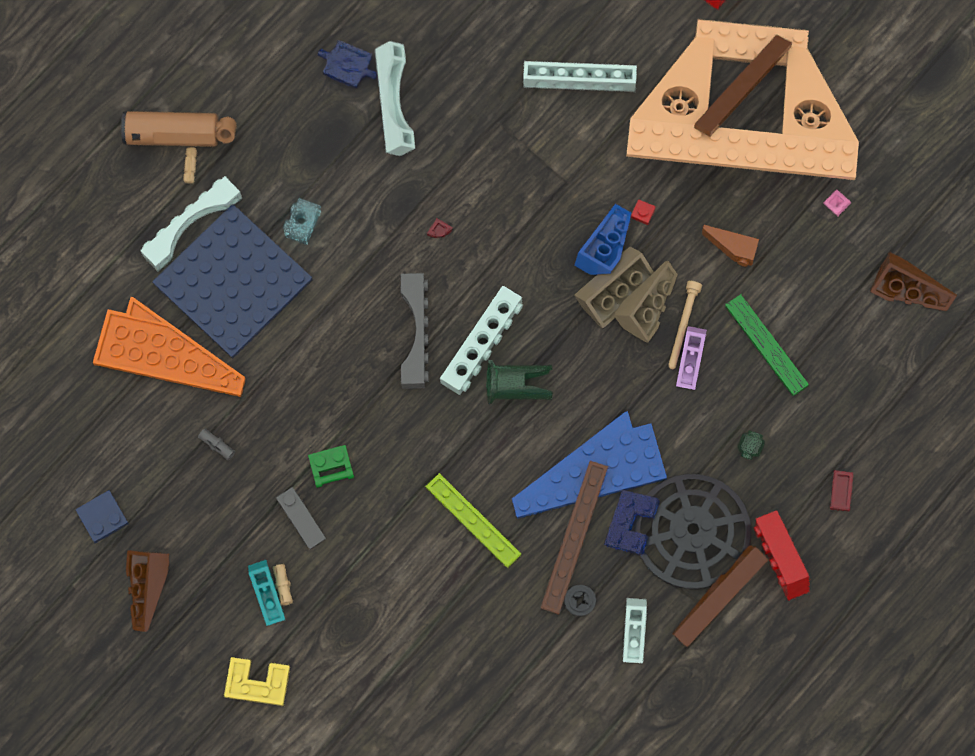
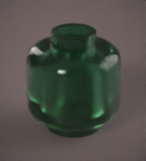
M748 430V433H742L737 445L738 451L742 452L741 456L750 460L753 457H760L765 446V440L762 438L763 435Z

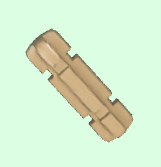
M188 147L186 149L187 157L185 158L183 180L185 183L192 184L195 177L197 150L194 147Z

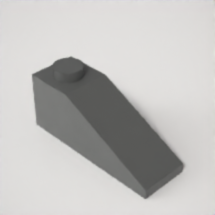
M293 487L276 497L279 505L310 550L326 540Z

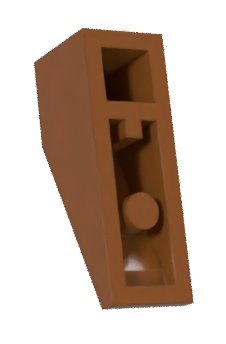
M707 225L703 226L702 235L730 259L741 266H752L759 239Z

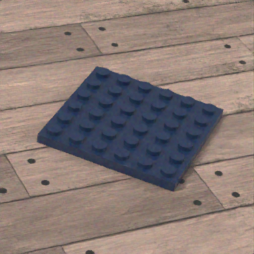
M232 204L152 282L233 359L313 278Z

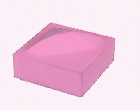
M837 189L824 202V205L837 216L851 204Z

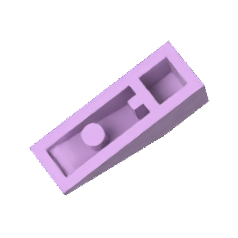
M688 326L676 386L695 390L707 330Z

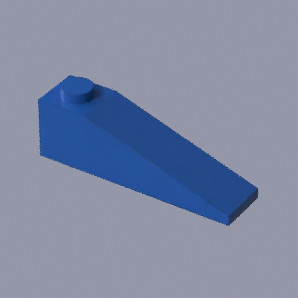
M615 204L578 252L574 266L590 275L610 274L621 259L631 212Z

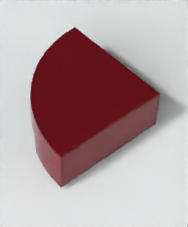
M437 218L427 232V236L433 238L444 237L453 230V227Z

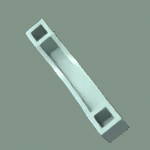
M389 41L376 48L375 52L386 153L401 156L415 149L413 130L408 126L403 117L399 100L400 79L406 62L404 45Z
M226 177L218 179L208 192L205 191L199 196V200L194 204L188 205L183 214L173 218L166 229H161L152 241H147L143 245L142 250H140L143 257L158 272L172 260L177 241L190 224L207 214L225 211L232 204L235 205L242 199L240 191Z

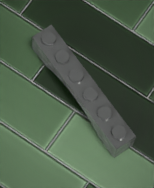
M424 273L401 274V295L410 307L416 321V336L413 348L401 365L402 389L425 388V382H429V372L425 371V364H429L428 352H425V346H428L429 343L428 334H425V327H428V316H425V309H428V298H425V291H428V279L424 280Z

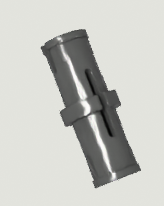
M206 428L198 436L199 439L211 447L212 451L218 452L228 461L236 452L226 445L222 438L216 437Z

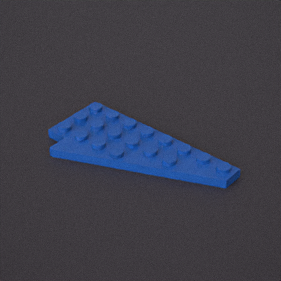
M628 411L624 412L513 497L512 502L517 519L575 504L590 460L608 466L598 497L666 480L667 476L652 424L632 428Z

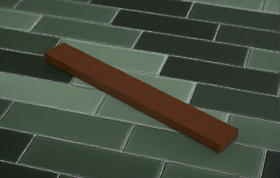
M776 34L699 118L694 128L711 136L792 47V42Z
M589 461L541 609L558 615L560 613L608 469L606 465Z

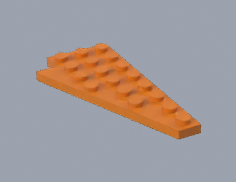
M130 297L126 313L107 310L93 360L94 365L238 397L242 396L246 381L243 375L134 297Z

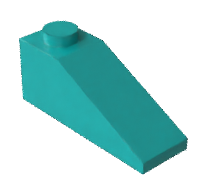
M267 560L249 565V575L266 625L285 620Z

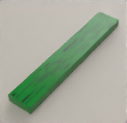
M741 294L725 304L726 309L792 396H795L809 386L808 382Z

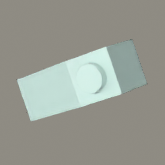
M627 598L623 662L643 663L646 599Z

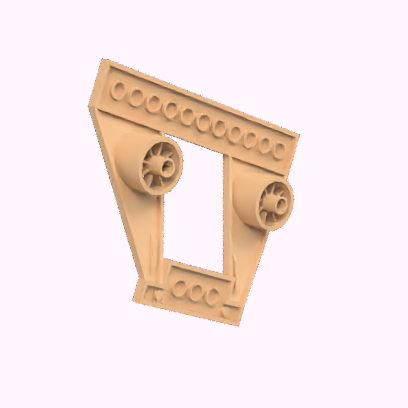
M698 20L695 39L631 117L626 157L855 180L859 141L807 49L809 31ZM776 34L792 42V47L776 64L781 66L787 65L782 134L719 127L711 136H708L694 128L695 123L708 110L713 59L752 62ZM679 96V99L673 100L671 97ZM681 96H682V97H686V98H688L689 100H688V101H684V100L681 99ZM667 99L671 103L670 106L662 105ZM693 102L696 109L689 108L688 105ZM808 109H810V113H806V114H805V113L802 111V110H808ZM812 110L818 111L819 114L812 113ZM799 113L802 119H795L794 116ZM824 116L827 122H820L819 118Z

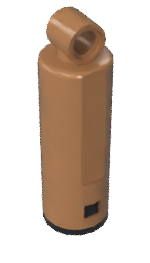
M124 111L122 114L121 135L123 145L217 146L218 140L222 143L232 142L235 137L237 124L234 119L229 117L218 120L216 113Z

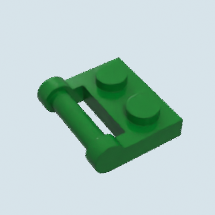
M346 445L308 455L317 488L337 480L354 478ZM344 466L346 468L345 471L323 477L319 475V473Z

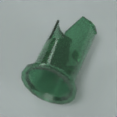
M489 360L486 374L488 404H492L496 399L551 401L553 391L535 386H525V379L549 374L550 370H552V365H496L493 363V360Z

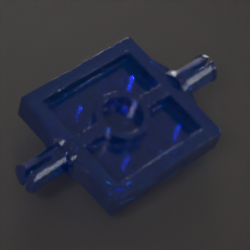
M338 41L336 47L331 52L320 49L318 52V56L327 59L323 75L356 89L364 76L375 80L378 72L368 69L372 54L342 41Z

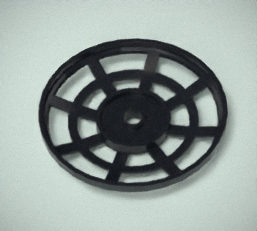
M684 474L666 479L656 485L646 495L637 511L634 524V538L640 558L656 577L675 587L702 589L711 587L719 578L717 576L711 579L708 567L719 562L726 553L737 560L750 545L751 524L745 505L729 486L709 476ZM700 479L715 485L710 493L701 490H686L683 480ZM675 482L678 490L677 493L669 496L660 506L650 502V499L660 489ZM721 489L727 491L735 499L741 509V514L731 515L726 505L717 498ZM688 495L702 496L706 500L702 507L691 506ZM680 498L683 506L682 509L675 514L665 509L672 501ZM713 502L721 508L725 517L714 519L711 513L708 512ZM646 508L655 513L652 523L653 536L641 540L640 523ZM660 516L671 521L669 531L658 534V523ZM744 521L745 541L740 553L731 547L734 537L733 523ZM728 524V537L725 543L716 537L717 527ZM696 525L699 529L698 533L690 534L687 530L688 526ZM671 539L676 547H678L673 557L664 549L661 544L662 541ZM652 544L656 545L660 554L669 562L664 573L651 562L644 547ZM711 544L721 549L715 557L706 561L704 550L709 548ZM684 552L696 553L698 563H685L680 561ZM676 566L687 570H701L703 581L686 582L672 578L671 575Z

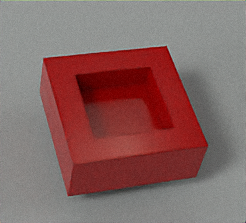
M638 199L631 218L648 225L656 206Z

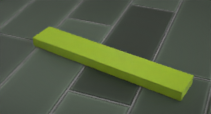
M440 473L426 485V489L507 569L521 556V553Z

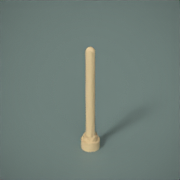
M688 281L686 285L688 296L668 365L670 369L676 368L694 299L701 292L702 284L695 281Z

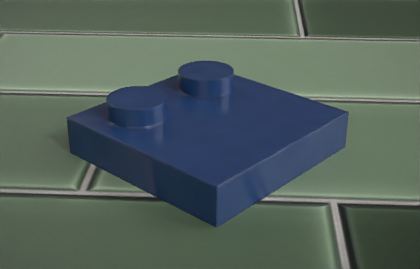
M110 490L75 509L94 543L99 542L129 524Z

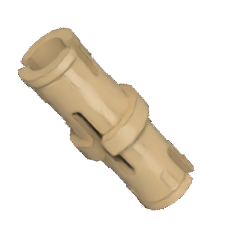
M276 565L273 567L276 579L275 588L279 592L280 604L282 606L292 604L291 584L286 575L285 565Z

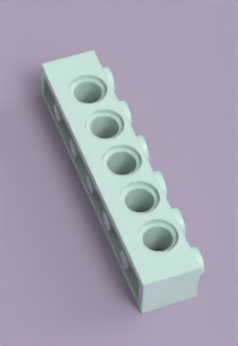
M524 61V87L635 92L637 66Z
M504 286L501 287L440 377L441 384L459 395L462 391L466 392L471 385V378L473 375H478L482 368L480 365L483 360L487 361L490 357L493 345H498L502 339L501 334L504 329L508 330L511 326L514 314H519L523 307L521 296ZM506 307L509 311L502 314L499 312V309ZM490 323H497L499 325L496 329L488 327ZM486 338L488 342L482 345L478 343V340ZM471 353L478 356L475 360L467 358ZM465 369L467 373L460 376L457 374V371Z

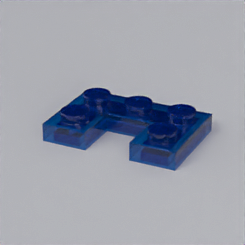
M622 490L604 544L607 547L642 555L648 536L633 532L631 529L636 515L654 519L660 500Z

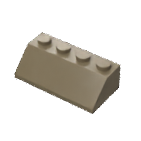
M629 247L621 254L619 263L610 274H597L574 296L590 317L601 328H604L615 318L614 313L622 302L651 276L654 271L640 251Z

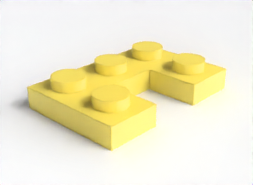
M231 657L224 697L284 706L290 666L270 663L267 682L248 680L251 660Z

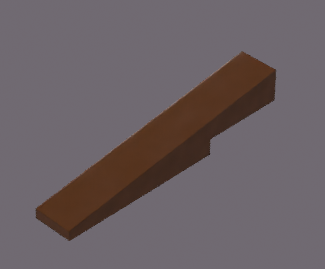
M749 545L727 573L719 576L672 634L685 647H688L769 559L756 547Z

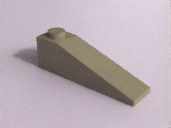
M665 261L632 292L614 313V317L623 329L644 342H649L660 325V322H658L660 314L666 308L664 303L667 296L671 294L678 275L669 261Z

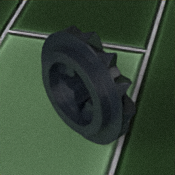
M576 585L567 591L565 605L567 610L573 615L582 617L590 614L595 608L596 596L589 587ZM584 594L586 604H581L576 608L577 601L574 598H580Z

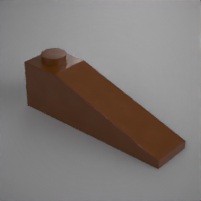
M891 252L880 266L870 290L871 293L888 301H904L905 304L910 305L911 303L921 304L927 308L944 311L949 309L957 297L955 293L913 264Z
M127 550L126 575L130 576L131 582L128 592L132 594L133 599L130 607L133 630L148 632L168 574V553Z

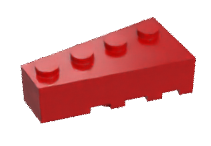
M778 511L756 518L755 534L757 538L760 537L762 540L763 551L765 554H768L770 565L777 575L778 582L787 600L808 593L809 575Z

